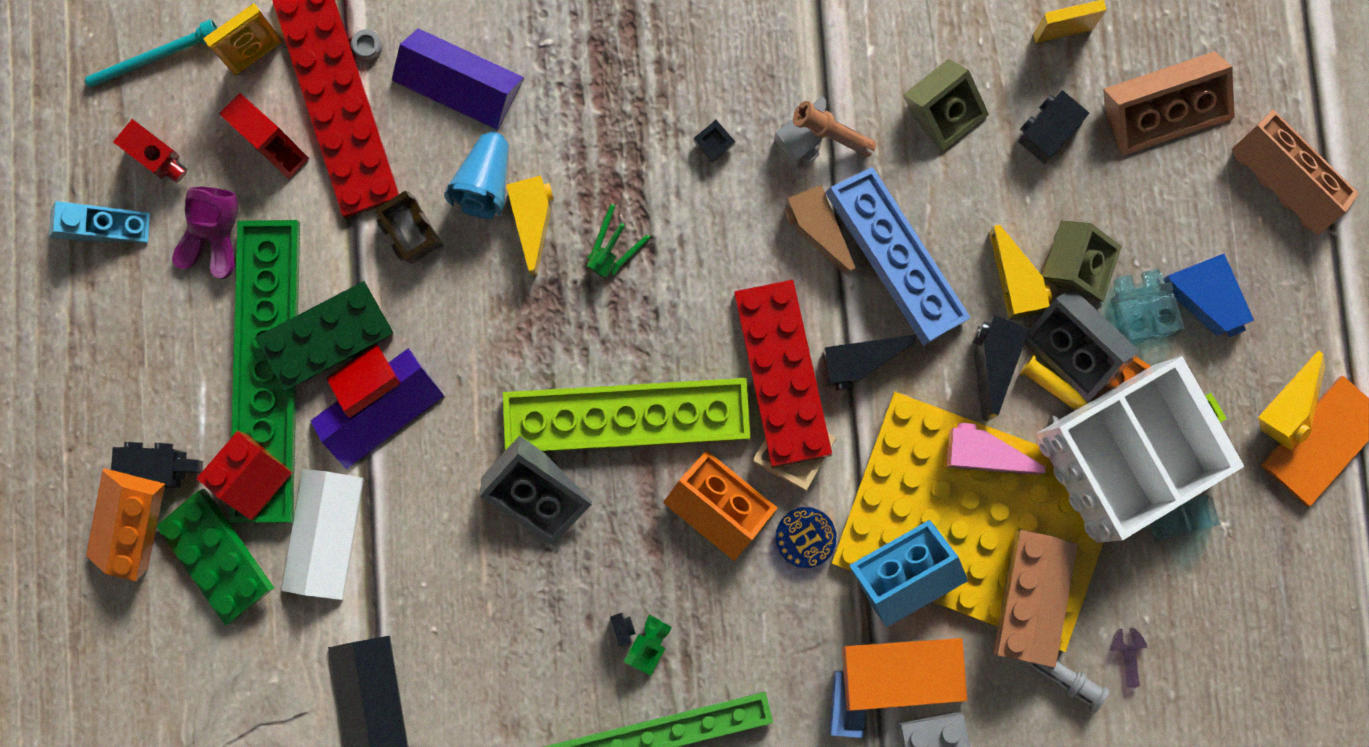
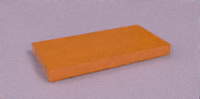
M1338 377L1317 401L1309 437L1302 444L1297 443L1292 450L1279 443L1260 466L1306 507L1311 506L1369 441V398L1346 377Z
M962 638L842 646L846 710L968 701Z

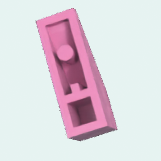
M958 423L957 428L949 430L947 468L1041 475L1045 473V466L987 431L976 430L975 424Z

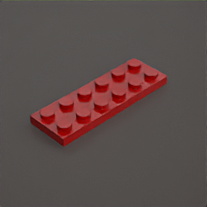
M794 280L734 291L771 468L831 457L832 449Z

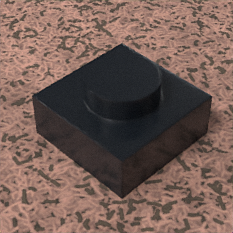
M717 120L713 121L693 138V142L712 163L731 149L736 142Z
M623 612L610 616L619 646L632 643L631 636L635 635L636 631L631 617L625 618Z

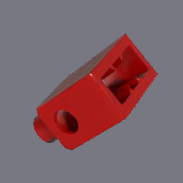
M134 119L130 120L113 141L114 144L160 179L166 175L175 183H178L188 171L187 168L177 161L180 156L173 149ZM160 153L159 158L153 161L154 156Z

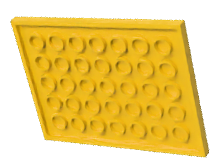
M894 391L831 564L852 572L850 564L930 520L958 555L968 582L932 602L998 627L1015 531L1024 530L1076 543L1078 546L1059 651L1066 652L1104 542L1096 543L1095 540L1089 537L1085 531V522L1082 516L1069 502L1070 495L1054 475L1053 464L1049 457H1046L1041 452L1037 444ZM958 423L975 424L976 430L987 431L1045 466V473L1041 475L947 468L949 430L957 428Z

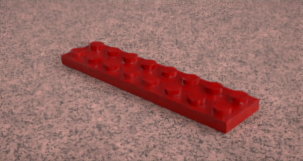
M272 0L342 216L348 218L380 207L400 193L336 0Z

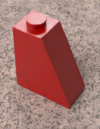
M241 93L219 113L223 119L288 180L310 159L274 122Z

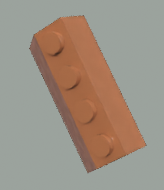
M1216 51L1103 89L1106 117L1120 153L1123 156L1235 118L1233 68Z
M1274 109L1231 149L1235 153L1238 162L1243 166H1248L1256 174L1258 181L1264 187H1270L1278 195L1279 202L1285 208L1292 209L1300 217L1302 225L1310 231L1313 230L1317 235L1345 214L1359 195Z
M1024 530L1015 531L993 655L1056 668L1078 544L1049 535Z

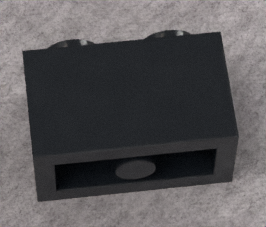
M1063 90L1056 97L1051 94L1039 107L1043 112L1037 119L1031 116L1019 129L1023 134L1018 142L1043 164L1048 162L1090 114Z

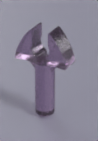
M1130 627L1132 642L1128 648L1123 641V629H1118L1112 639L1110 650L1119 651L1123 655L1127 686L1129 688H1137L1140 686L1136 654L1140 648H1147V644L1142 635L1135 628Z

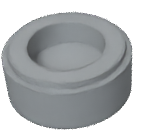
M364 29L358 31L351 41L353 52L363 61H372L379 57L382 52V41L378 34L372 30Z

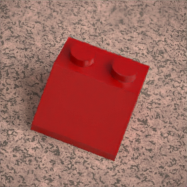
M237 430L196 479L226 504L250 520H254L293 472L252 437Z

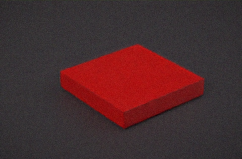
M377 343L326 377L343 411L349 418L401 383Z

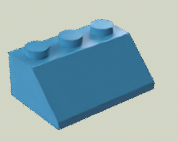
M930 520L849 565L871 606L886 628L968 582L958 555Z

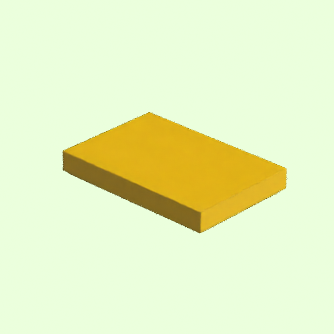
M255 3L203 38L234 75L239 74L282 43L279 35Z

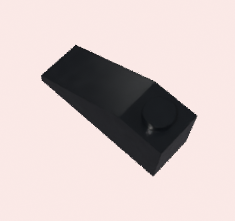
M916 334L825 347L823 358L828 387L835 386L836 391L853 389L854 383H859L911 347L917 341Z

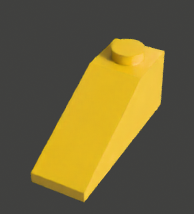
M541 175L506 185L531 276L538 275L551 214L549 202L554 201L550 183L544 184Z
M993 226L989 231L1008 318L1045 312L1050 306L1049 303L1052 302L1050 286L1045 285L1043 276L1002 226Z
M1317 351L1258 416L1261 431L1290 450L1297 443L1302 444L1311 433L1325 371L1324 355L1322 352Z

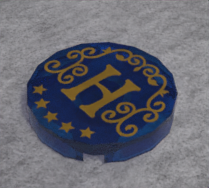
M800 507L790 511L780 520L776 529L775 543L779 554L787 563L798 568H813L823 564L832 556L836 547L837 532L833 522L824 512L811 507Z

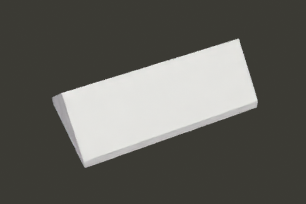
M303 469L281 591L343 600L364 478L327 471Z

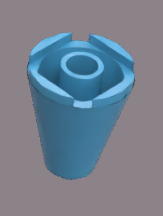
M489 132L480 136L446 187L444 198L451 206L456 202L462 206L461 212L477 218L493 219L496 213L498 217L501 216L504 209L509 144L503 135L497 132Z

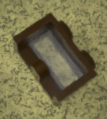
M406 190L375 209L380 217L376 220L377 224L385 235L390 234L394 241L391 247L401 261L404 259L413 264L433 250L444 246L415 196Z

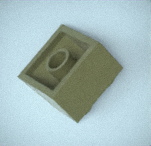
M947 59L903 94L915 120L943 151L989 115L970 71L950 59Z
M1061 220L1042 276L1058 288L1067 291L1073 288L1081 296L1104 302L1122 246L1092 223Z

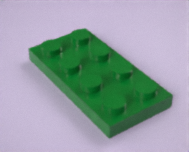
M206 489L195 492L157 525L159 532L225 626L233 623L275 589Z

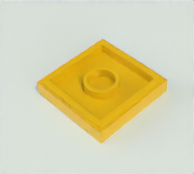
M1104 0L1046 12L1033 33L1035 44L1092 31L1107 10Z

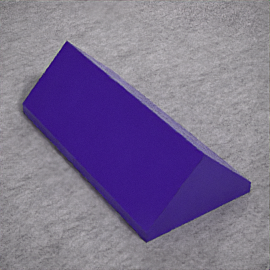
M418 28L400 43L391 80L493 129L499 130L524 77Z
M409 348L389 362L401 382L399 385L350 418L345 414L337 400L310 420L321 442L345 469L350 468L445 397Z

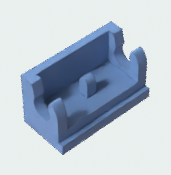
M834 670L829 734L832 736L862 738L864 737L865 709L846 710L844 671Z

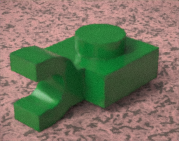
M649 614L644 627L645 637L638 634L624 662L651 676L666 649L660 644L669 634L672 627Z

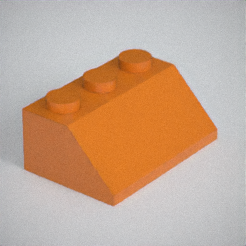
M707 450L682 476L663 501L674 513L734 561H736L778 508Z
M105 468L102 470L86 556L105 574L137 581L148 570L165 487L164 483Z

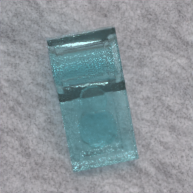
M1207 494L1190 499L1150 525L1155 541H1160L1220 524L1212 496Z

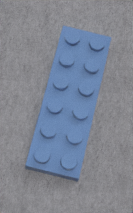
M873 167L830 187L825 192L923 346L971 318Z

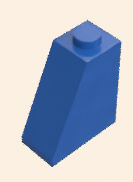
M1225 253L1170 274L1160 281L1162 286L1216 336L1226 332L1229 337L1247 331L1245 325L1254 321Z

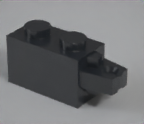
M124 442V447H113L111 470L164 483L165 488H181V480H185V473H201L204 461L187 459V452L173 449L174 444L154 443V448H143V443Z

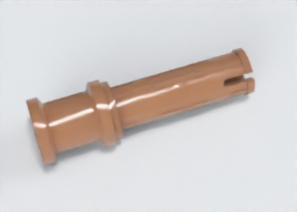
M809 101L800 103L794 112V125L799 128L806 127L812 130L813 134L819 138L829 137L866 158L872 155L866 148L873 152L875 151V140L835 121L832 113L828 111L822 112L814 108L813 103Z

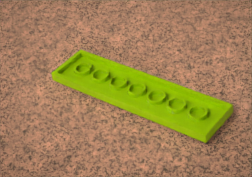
M747 378L502 392L505 450L518 436H521L543 452L750 440Z

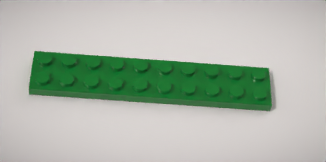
M298 220L237 221L231 437L237 430L248 434L292 471L293 474L254 520H250L229 506V523H293L297 386L284 392L254 337L298 315L300 222Z

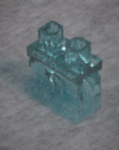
M1160 269L1149 270L1141 274L1143 288L1135 289L1132 275L1120 276L1113 281L1115 296L1111 299L1112 308H1114L1115 319L1119 332L1132 344L1145 342L1148 339L1154 340L1177 335L1185 329L1177 301L1172 292V283H1165Z

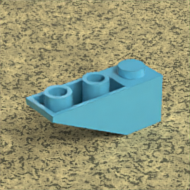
M55 201L50 211L49 238L75 241L147 243L150 213Z

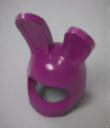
M201 186L189 188L185 197L184 209L187 231L174 249L172 261L180 269L193 267L200 256L205 240H209L211 242L210 271L216 278H228L235 266L230 232L235 225L238 214L237 196L231 191L215 187Z

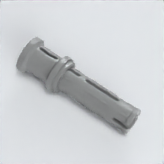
M1022 661L1066 689L1065 693L1070 698L1076 697L1089 705L1090 710L1094 713L1100 709L1109 694L1107 687H1099L1088 680L1085 673L1079 671L1075 673L1058 661L1056 668Z

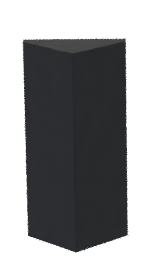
M390 635L328 647L344 747H409Z

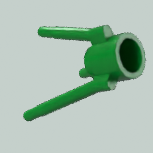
M614 204L609 206L594 247L587 257L589 262L586 266L604 278H607L610 273L616 275L620 267L650 239L649 235H645L615 263L614 261L617 256L611 250L619 239L625 225L620 223L606 247H601L615 209Z

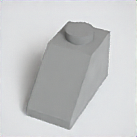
M823 96L813 103L814 108L822 112L825 111L826 100ZM792 119L775 132L774 141L795 167H798L802 163L808 165L819 156L818 150H820L822 138L815 136L813 131L806 127L799 128L795 126Z

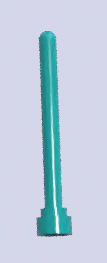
M212 19L201 22L200 27L196 28V32L93 73L84 79V83L88 87H94L196 44H207L203 38L215 31L217 26Z

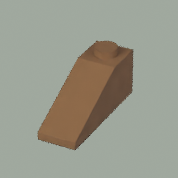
M822 185L788 197L787 208H784L788 224H794L797 232L847 276L852 275L856 268Z

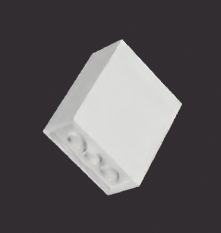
M1182 356L1149 367L1036 433L1041 452L1046 457H1049L1054 466L1053 472L1056 479L1065 486L1070 495L1069 502L1071 506L1080 513L1085 522V531L1096 543L1122 541L1244 467Z

